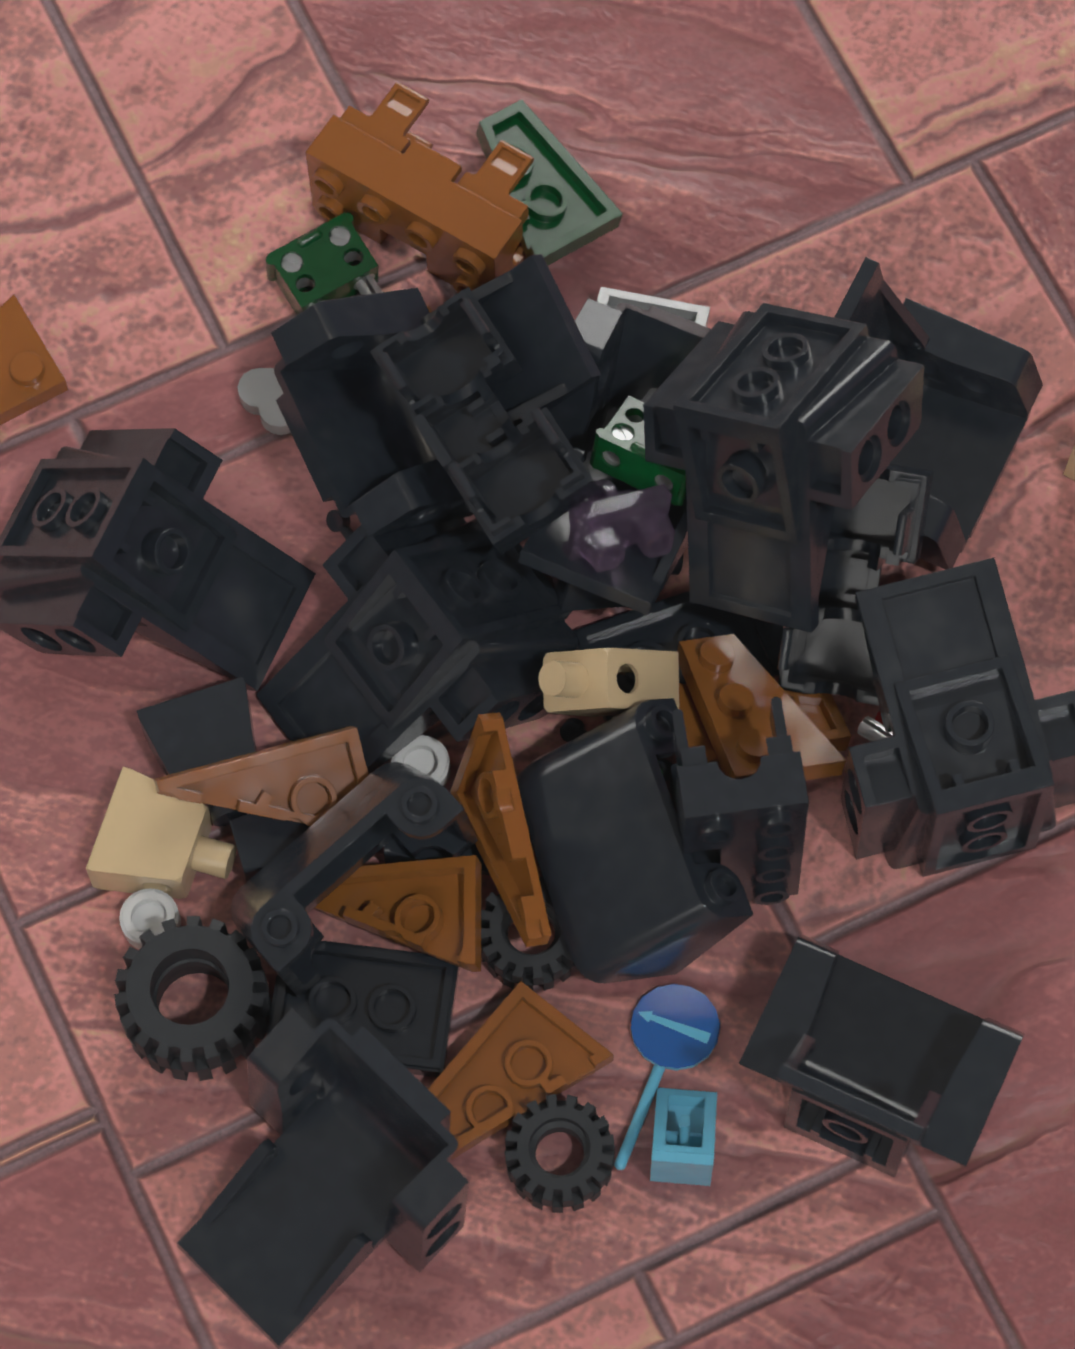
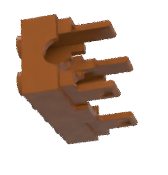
M400 82L394 84L370 116L350 105L340 118L333 114L305 152L312 204L317 213L326 221L344 212L351 213L354 217L355 230L382 245L389 234L425 254L427 271L453 285L457 293L468 287L472 291L510 271L527 258L522 245L520 246L519 243L523 238L522 225L529 217L528 205L510 196V194L533 163L534 157L501 140L476 174L466 171L458 184H456L454 181L462 172V166L433 150L432 143L409 131L427 107L429 99Z

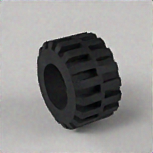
M187 916V926L182 927L176 926L174 918L161 922L164 932L155 936L148 929L140 935L139 938L143 947L138 951L130 946L123 956L127 966L126 969L117 970L115 983L119 993L114 994L115 1005L127 1038H129L133 1049L141 1059L144 1057L148 1059L151 1068L161 1074L168 1068L172 1071L174 1079L187 1081L189 1072H197L200 1081L213 1079L211 1070L221 1066L225 1074H228L237 1069L234 1059L240 1055L248 1059L251 1052L255 1049L254 1040L256 1038L264 1039L268 1030L266 1016H270L271 1011L270 990L260 957L254 947L251 949L248 947L244 935L238 930L229 934L225 923L219 920L212 919L209 927L203 926L200 916ZM194 973L209 974L219 978L227 985L228 995L224 1005L213 1017L202 1023L192 1025L178 1024L166 1019L159 1011L160 1001L166 989L174 981L185 975Z

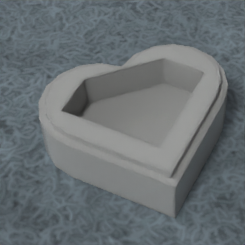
M256 368L244 373L238 383V393L243 408L251 414L260 415L262 425L272 434L284 435L291 433L276 402L283 394V391L274 374V368Z

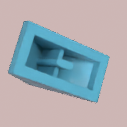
M657 1088L650 1181L711 1186L715 1149L717 1092Z

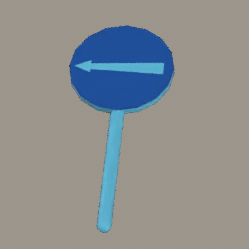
M678 984L657 987L644 995L633 1010L630 1030L634 1045L643 1058L654 1064L615 1160L614 1165L617 1170L625 1169L665 1069L678 1071L693 1068L707 1059L717 1045L720 1030L717 1010L706 995L693 987Z

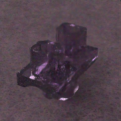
M603 478L595 481L600 488L599 492L576 507L570 508V535L568 540L563 542L562 550L569 561L586 558L598 573L614 569L623 562L626 546L637 544L643 554L650 559L668 554L672 549L675 530L668 517L672 495L665 484L632 492L630 489L617 492L613 483Z

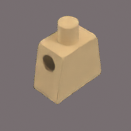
M597 648L546 653L543 658V666L539 672L538 681L543 692L544 708L547 713L585 717L620 715L642 702L674 698L679 709L678 652ZM626 672L634 673L635 685L631 692L624 693L619 688L617 675H626Z
M123 767L87 863L86 871L94 888L135 893L142 889L151 888L161 890L172 898L182 899L188 896L197 871L227 879L234 864L237 848L236 845L209 838L212 819L206 805L160 795L157 793L154 779L133 769Z

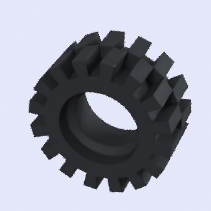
M540 876L539 881L547 917L555 930L554 940L546 950L537 954H526L520 952L511 944L508 932L513 920L500 894L496 896L491 892L486 899L485 910L481 909L482 960L488 963V971L494 978L500 975L503 977L504 985L512 989L515 983L520 981L533 991V985L543 984L544 991L554 988V980L560 978L564 982L571 976V968L575 966L542 876Z
M556 1094L547 1095L546 1102L539 1105L536 1100L527 1104V1111L523 1115L519 1112L512 1120L513 1127L511 1131H507L505 1139L507 1174L510 1182H514L516 1185V1192L523 1199L526 1196L530 1198L532 1206L542 1210L544 1205L552 1207V1213H563V1207L572 1206L574 1211L584 1208V1202L588 1199L594 1202L601 1195L602 1187L604 1185L608 1186L612 1177V1168L614 1167V1137L609 1132V1123L604 1115L599 1117L596 1114V1107L588 1101L583 1106L578 1104V1097L567 1095L566 1101L557 1100ZM556 1132L568 1133L581 1143L584 1157L576 1170L566 1175H553L539 1165L536 1159V1149L541 1140L549 1134Z

